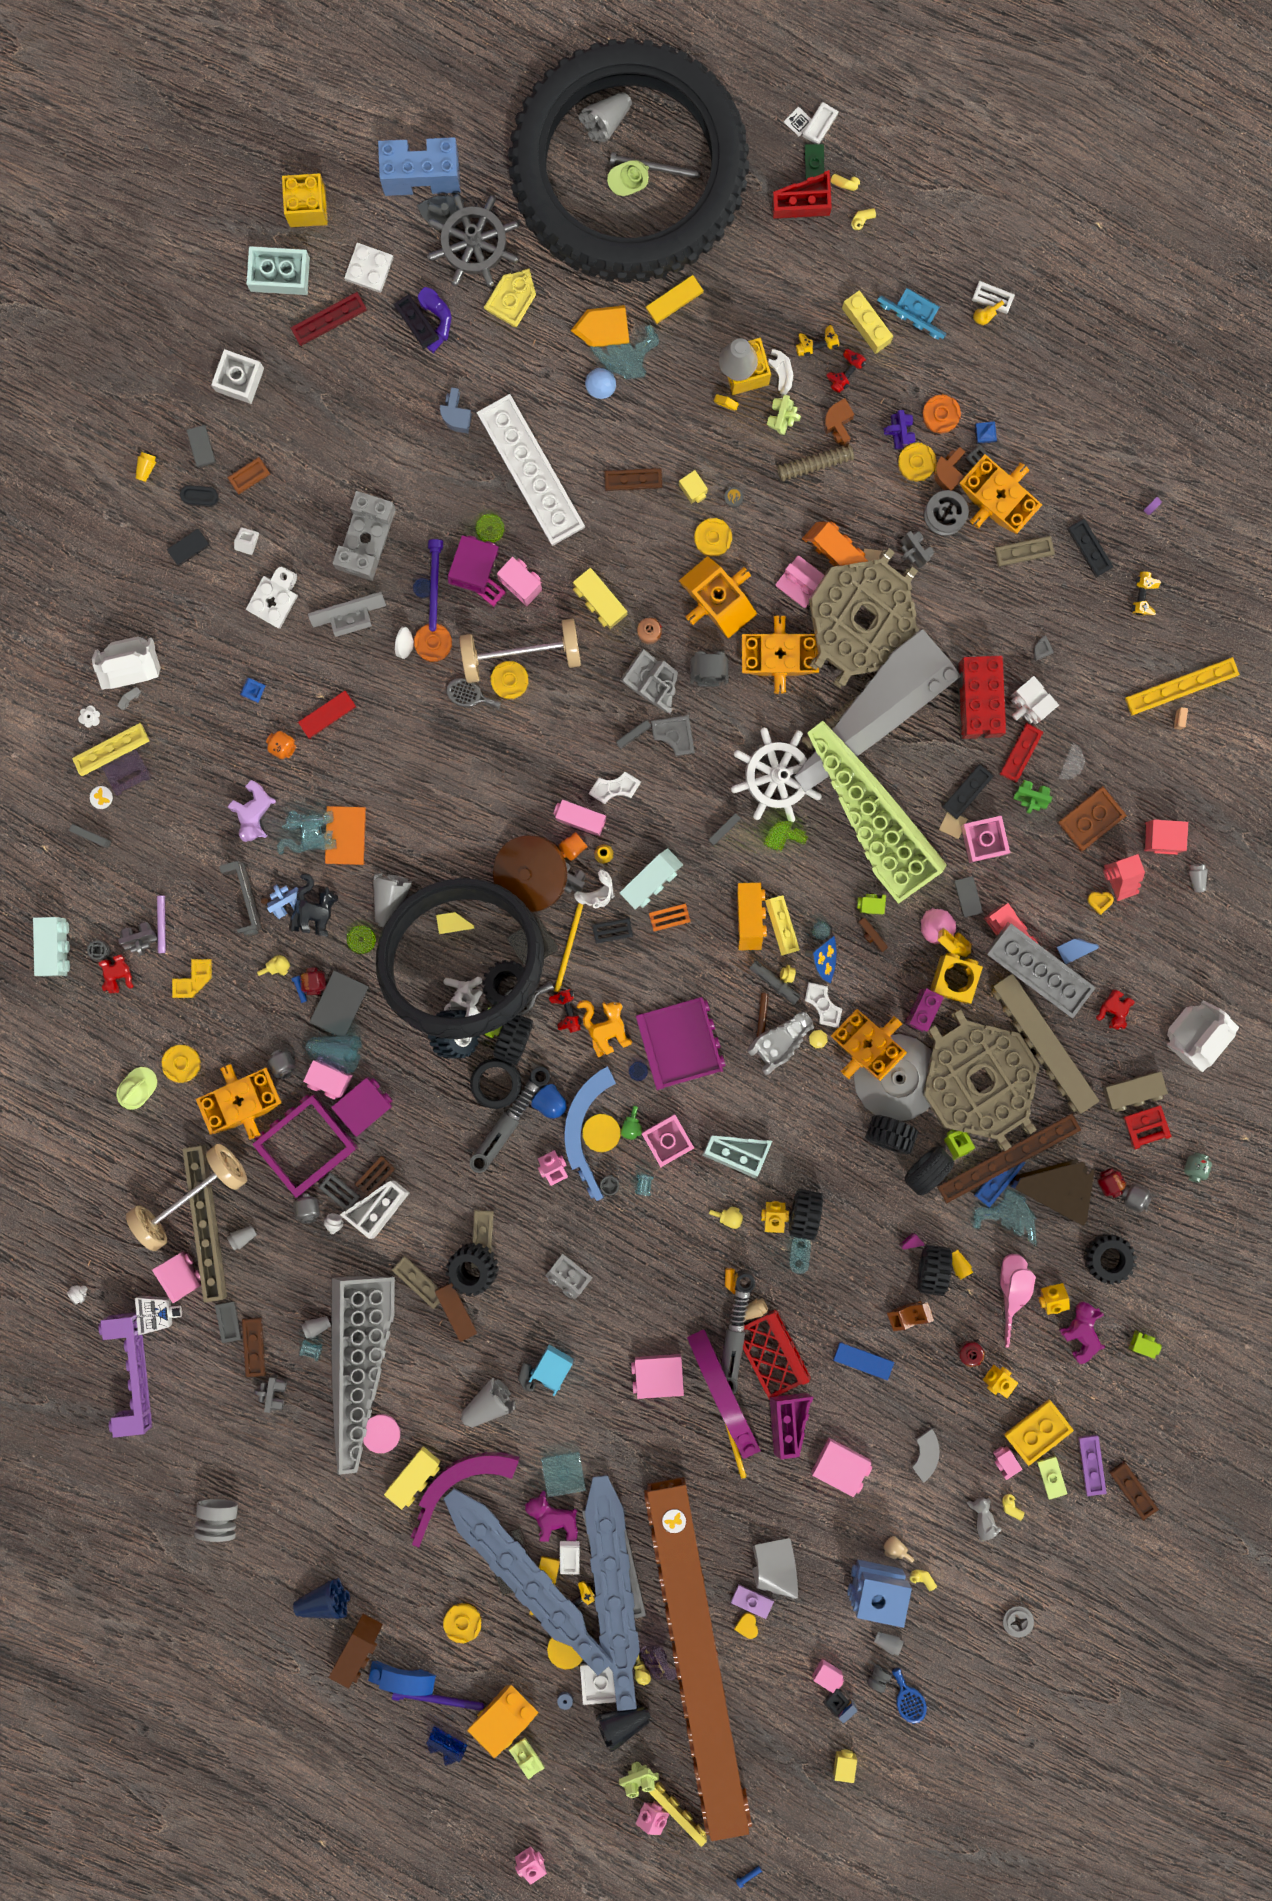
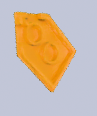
M625 305L587 309L571 329V332L580 337L591 348L629 344Z

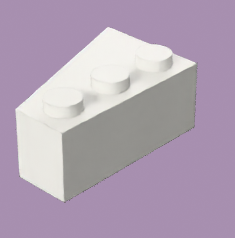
M389 1181L340 1215L366 1237L374 1239L408 1196L409 1192L396 1181Z

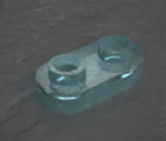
M794 1237L791 1242L789 1265L796 1274H803L809 1268L810 1240ZM799 1241L804 1242V1246L802 1248H799L797 1246V1243ZM801 1260L802 1266L797 1267L795 1265L796 1261Z

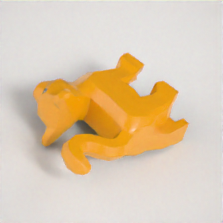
M582 1000L577 1004L578 1009L586 1008L587 1010L583 1017V1024L592 1038L593 1048L598 1058L614 1052L613 1046L608 1044V1039L616 1037L623 1048L632 1044L631 1039L626 1038L624 1023L620 1017L623 1006L620 1002H610L607 1004L603 1002L602 1006L608 1020L597 1024L591 1022L594 1014L592 1003Z

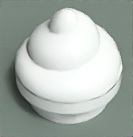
M328 1214L324 1220V1226L330 1234H335L343 1227L344 1222L339 1214Z
M72 1286L67 1295L75 1305L81 1304L85 1301L88 1288L86 1286Z

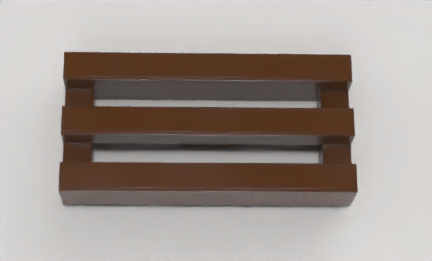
M381 1156L355 1185L369 1196L378 1189L396 1168ZM381 1162H383L384 1165L363 1186L361 1183L372 1173V1171ZM386 1167L390 1168V1170L369 1191L367 1188L372 1184V1182L385 1170Z

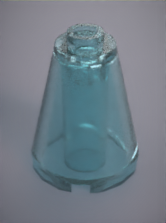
M358 1036L312 1037L306 1043V1051H308L309 1056L344 1073L351 1074L350 1072H354L358 1066L361 1056L357 1054L358 1048L362 1049L361 1039Z

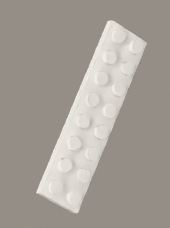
M509 394L478 411V417L550 544L553 546L584 529V523L511 395Z

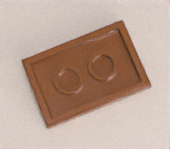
M1102 786L1057 823L1082 852L1127 815Z

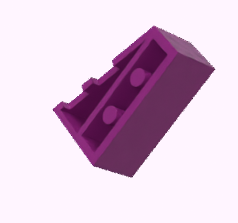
M808 1393L770 1397L774 1455L779 1459L800 1456L805 1435L804 1429L809 1418L808 1412L813 1401V1396Z

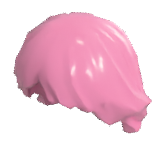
M932 908L925 912L923 919H921V932L927 941L933 944H941L937 939L938 932L942 928H945L954 936L956 921L948 911Z

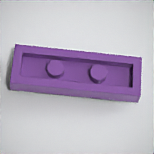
M1099 1436L1078 1437L1086 1495L1107 1494Z

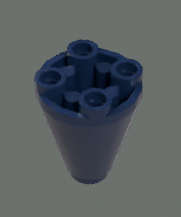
M339 1578L332 1579L300 1597L293 1603V1610L297 1617L300 1616L302 1618L347 1617V1602L350 1601V1595L347 1590H344Z

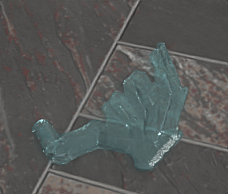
M652 325L645 327L648 337L643 342L636 344L635 349L631 347V344H621V348L617 347V345H608L607 351L610 356L603 353L599 346H590V349L603 363L606 370L624 376V379L643 378L646 375V370L643 368L644 356L649 350L659 344V339Z
M1008 1189L1004 1192V1200L995 1208L976 1209L973 1216L975 1218L973 1228L980 1229L982 1220L993 1219L997 1221L1001 1217V1225L1005 1226L1008 1230L1012 1227L1013 1232L1020 1237L1024 1234L1025 1227L1028 1233V1241L1033 1246H1037L1034 1221L1036 1217L1026 1205L1024 1197Z

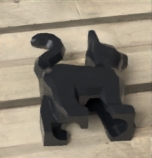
M303 873L300 875V878L306 880L307 884L297 892V902L290 919L289 930L299 932L300 928L301 932L310 934L311 929L308 923L309 921H315V935L328 937L326 924L331 917L332 905L338 901V895L330 891L328 887L325 889L319 887V904L307 901L304 898V894L312 890L314 879L310 874Z

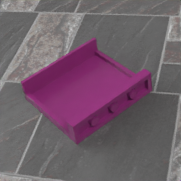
M703 997L636 1016L657 1090L717 1072H723L722 1067L726 1066L723 1055L719 1056L717 1049L720 1048L718 1037L713 1036L712 1030L715 1029L713 1019H708L707 1011H710L707 1000L703 1001Z

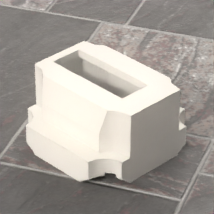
M139 636L111 642L104 649V652L100 653L98 649L95 650L92 657V665L102 690L157 678L161 669L152 638H148V642Z
M1203 1000L1200 1006L1186 1007L1169 1027L1167 1036L1170 1043L1167 1044V1047L1175 1052L1185 1063L1203 1072L1215 1062L1229 1045L1239 1027L1230 1019L1231 1017L1226 1012Z

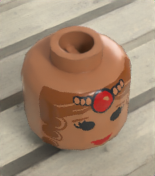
M654 618L641 620L637 628L639 639L646 644L656 643L662 634V627L659 621Z

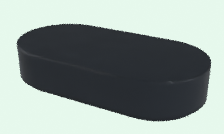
M187 485L181 489L180 498L189 506L213 507L219 501V494L212 487Z

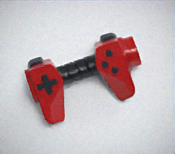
M846 349L843 356L850 363L844 373L829 372L826 374L829 381L832 382L830 387L836 393H840L849 386L848 379L856 368L861 369L865 366L866 359L861 354Z
M570 989L558 992L557 995L549 997L551 1003L564 1004L567 1017L558 1023L557 1029L563 1030L568 1028L569 1032L572 1033L581 1030L582 1021L579 1016L574 1014L571 1001L574 999V993Z

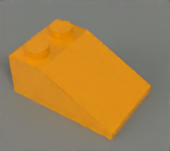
M506 1685L467 1731L493 1758H496L529 1725L539 1712L512 1685Z

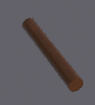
M761 993L757 1037L765 1032L769 996L767 993Z

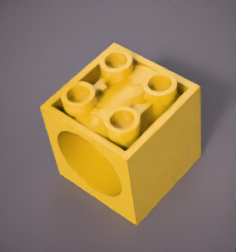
M321 174L282 176L284 215L289 226L328 225L326 187Z
M761 338L748 341L758 357V364L754 373L742 381H735L727 376L732 395L769 385L771 372Z
M946 953V955L940 956L930 990L943 997L971 1004L983 966H979V962L976 960H960L959 955ZM954 963L963 966L968 976L967 985L958 989L959 992L949 989L947 982L944 980L946 970L952 968Z

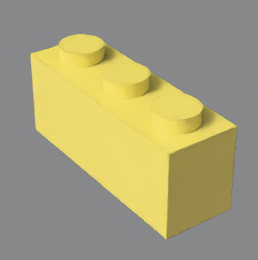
M860 290L844 301L843 311L875 354L891 343L893 335Z
M591 568L573 582L575 587L573 591L579 598L583 597L587 601L585 603L586 607L592 613L594 611L599 616L597 619L603 627L608 626L611 629L627 616V610Z
M422 1447L389 1486L384 1495L401 1510L405 1505L409 1507L415 1500L413 1495L417 1491L421 1492L428 1484L426 1482L430 1475L434 1477L439 1471L440 1467L438 1465L440 1460L425 1447Z

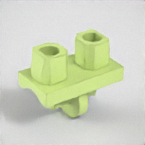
M784 395L783 398H774L772 408L775 411H779L778 417L770 415L767 421V425L770 428L777 430L782 435H785L787 426L792 427L794 421H800L801 418L800 415L796 414L798 408L793 406L794 401L790 400V396Z
M526 1738L509 1748L510 1753L528 1779L545 1768Z
M634 1762L632 1770L628 1771L629 1775L619 1779V1785L625 1787L626 1796L635 1798L639 1795L638 1787L640 1786L644 1792L655 1790L654 1781L659 1779V1775L657 1772H651L646 1765L642 1766L639 1762Z

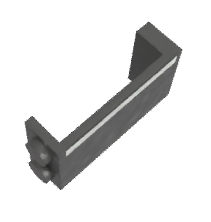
M235 861L220 865L222 874L228 876L238 874L251 921V926L237 929V933L244 934L247 937L259 934L258 930L263 928L245 863Z

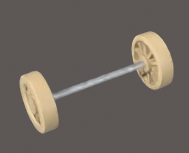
M574 619L562 620L563 642L477 654L472 634L460 635L461 656L467 683L479 682V660L564 647V652L567 655L568 667L581 666Z
M216 1144L206 1153L208 1163L214 1173L159 1216L155 1217L148 1209L139 1205L127 1212V1224L133 1235L143 1246L151 1251H157L167 1243V1235L160 1221L216 1178H219L226 1186L237 1190L247 1182V1176L242 1165L225 1146Z

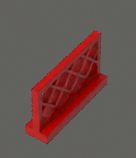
M776 1309L770 1311L765 1316L745 1324L744 1330L753 1331L754 1334L751 1341L744 1339L743 1350L769 1400L770 1397L778 1396L801 1384L804 1385L810 1382L811 1376ZM767 1320L770 1326L768 1333L757 1330L760 1322ZM756 1333L767 1336L764 1346L753 1342ZM769 1337L778 1341L777 1350L766 1347ZM752 1346L763 1349L760 1359L751 1355L750 1350ZM765 1350L776 1354L773 1363L762 1360ZM777 1355L786 1357L788 1361L786 1368L775 1364ZM761 1363L772 1366L769 1376L760 1372L759 1367ZM774 1367L784 1371L782 1380L771 1377ZM786 1372L794 1374L797 1381L792 1384L785 1382ZM769 1380L780 1383L779 1390L771 1393L768 1388Z

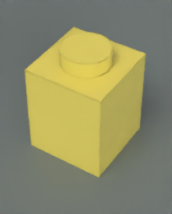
M695 470L679 480V486L691 504L695 501L699 503L706 498L705 494H707L708 488Z
M846 1749L836 1751L833 1771L835 1781L854 1783L857 1765L855 1753Z

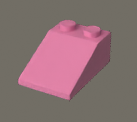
M184 1251L152 1270L172 1303L201 1286L200 1272L195 1270L192 1265L194 1263L193 1259L188 1253L185 1254Z

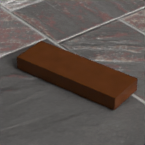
M662 468L604 471L605 491L662 488Z
M448 1283L434 1291L459 1341L462 1342L476 1335L477 1331L456 1289L452 1288L453 1284Z
M262 1317L242 1319L245 1375L246 1377L265 1376Z
M1125 1461L1109 1471V1474L1143 1521L1159 1510Z

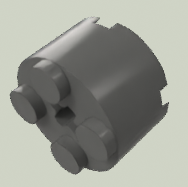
M703 651L695 652V656L690 659V683L694 684L695 681L697 686L716 687L719 686V682L723 681L724 685L729 682V663L725 652H714V654H706Z

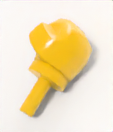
M1003 300L994 306L988 305L984 309H977L973 314L974 321L982 326L988 324L997 314L995 310L1004 305Z

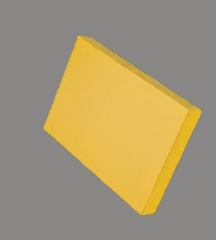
M1048 1399L1004 1435L1029 1466L1074 1430L1052 1401Z

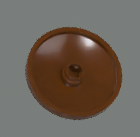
M525 835L510 840L500 849L493 866L494 884L516 895L531 912H537L552 906L563 894L567 883V866L562 853L551 841L536 835Z

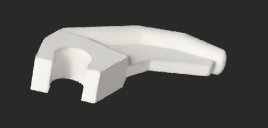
M772 349L771 355H775L777 359H769L768 364L777 372L779 376L778 391L784 396L792 387L794 375L791 362L781 351Z

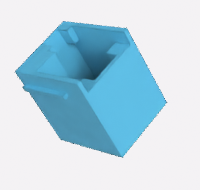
M548 1345L535 1369H532L529 1382L531 1383L532 1379L542 1382L545 1387L553 1391V1396H555L556 1392L560 1390L574 1358Z

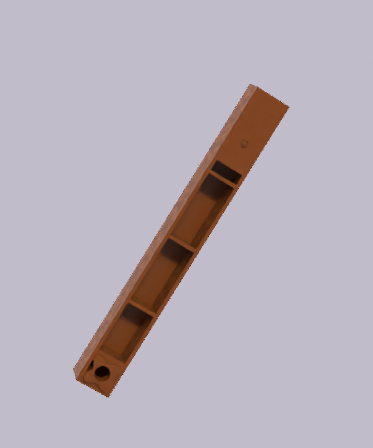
M685 1477L647 1484V1490H644L649 1525L654 1526V1528H651V1536L656 1563L661 1564L658 1567L663 1602L668 1603L665 1605L670 1640L675 1641V1643H672V1651L677 1679L682 1680L679 1681V1689L685 1719L689 1718L686 1720L691 1756L696 1757L693 1758V1766L701 1801L706 1835H710L711 1841L749 1835V1827H752L746 1788L742 1789L686 1480ZM669 1510H679L684 1514L686 1525L682 1531L670 1533L664 1528L662 1520L666 1512Z

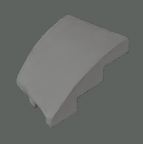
M641 649L620 681L666 713L670 714L672 712V697L675 694V682L677 681L678 672L665 661H658L647 651Z
M790 1538L752 1546L757 1566L752 1569L756 1587L764 1591H771L774 1594L791 1597V1599H797V1572Z

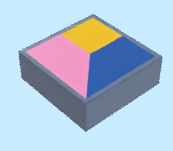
M852 1700L849 1701L850 1703L838 1716L842 1723H845L857 1712L856 1704Z

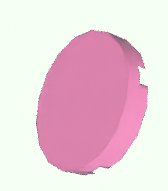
M377 1414L368 1419L367 1433L363 1439L364 1445L375 1453L391 1451L400 1439V1427L396 1420L386 1414Z

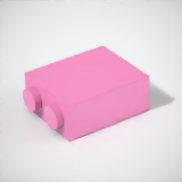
M562 800L561 804L557 803L554 810V815L558 822L600 837L606 821L605 815Z
M681 1354L635 1357V1362H632L631 1366L632 1374H636V1382H633V1394L637 1393V1399L684 1396Z
M828 1438L811 1473L812 1476L854 1497L856 1493H860L863 1487L862 1481L865 1476L868 1477L872 1466L870 1459Z

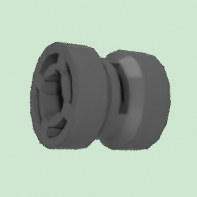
M93 941L89 944L87 952L92 959L105 960L109 957L111 948L104 941Z
M613 1175L603 1177L600 1183L601 1191L606 1195H614L619 1190V1180Z
M875 1665L873 1675L868 1678L866 1683L874 1690L884 1693L886 1683L890 1681L893 1675L885 1668Z

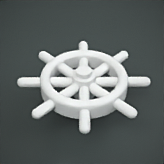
M763 727L760 732L764 746L756 750L752 756L739 750L734 752L736 758L747 763L745 771L746 782L732 786L731 791L737 793L748 789L751 795L760 802L753 815L755 820L761 818L766 806L773 808L784 807L788 821L793 823L795 816L791 805L797 803L805 794L816 800H820L822 797L819 792L813 789L804 792L800 784L790 778V775L796 774L807 761L805 755L796 748L803 734L799 730L796 731L790 744L782 742L772 743L768 729ZM775 750L785 752L780 764H778ZM765 754L768 755L771 767L759 761ZM792 756L799 763V765L786 768ZM755 768L768 775L755 778ZM770 782L765 793L762 794L757 786ZM785 784L797 789L790 797L788 796ZM776 786L778 787L781 800L770 799Z

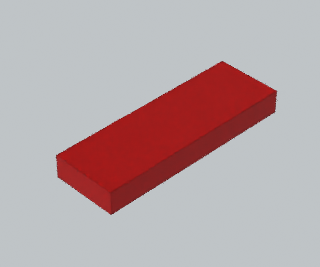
M343 691L300 720L298 724L310 739L356 708V705L348 693Z
M1028 723L1025 724L999 773L1001 776L1015 783L1018 782L1043 731Z

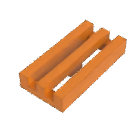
M686 903L649 913L654 932L691 922ZM679 909L684 910V912L654 920L656 915ZM682 916L686 918L685 920L658 927L655 924Z

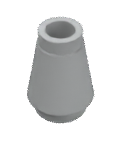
M1205 864L1190 865L1188 872L1194 892H1205L1208 868H1206Z
M251 1225L230 1233L227 1239L233 1250H240L257 1234Z
M325 1316L306 1320L301 1326L306 1339L310 1337L314 1338L331 1327L328 1317Z
M878 1632L874 1643L892 1656L894 1654L898 1656L904 1641L900 1640V1637Z

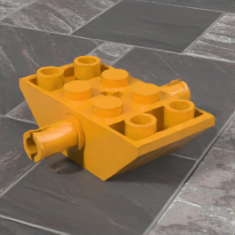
M984 454L959 483L969 499L980 508L974 517L970 519L972 525L979 519L975 524V527L979 529L984 521L990 517L998 525L1015 534L1024 527L1042 506L1036 498L1019 484V481L1029 472L1027 466L1020 472L1025 465L1019 463L1016 469L1008 475ZM998 493L1002 495L1000 499L996 497Z
M707 556L679 580L680 584L698 603V606L685 616L688 621L690 620L689 623L694 625L704 615H708L727 639H729L757 615L756 611L738 587L751 577L749 571L746 572L747 569L742 567L734 576L729 577L721 566ZM714 593H721V599H715Z
M774 616L773 634H742V673L774 676V693L779 694V686H781V694L786 693V676L819 673V668L815 670L809 666L811 661L818 655L815 634H787L785 630L786 616L780 617V624L779 616ZM778 651L784 654L782 659L775 655Z
M856 1009L831 1035L852 1058L840 1072L847 1079H850L861 1067L867 1070L874 1078L881 1081L907 1054L902 1047L891 1039V1035L902 1023L893 1016L883 1028H879L862 1012Z
M232 1064L226 1065V1068L222 1067L220 1070L227 1084L197 1098L196 1102L210 1135L233 1129L243 1124L249 1140L254 1139L255 1136L261 1135L254 1119L273 1110L281 1104V1100L267 1068L242 1079H237ZM240 1098L244 1099V1101L241 1102V1106L238 1105V1101Z

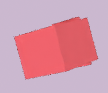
M1168 820L1145 822L1146 839L1144 851L1174 855L1187 851L1188 822Z

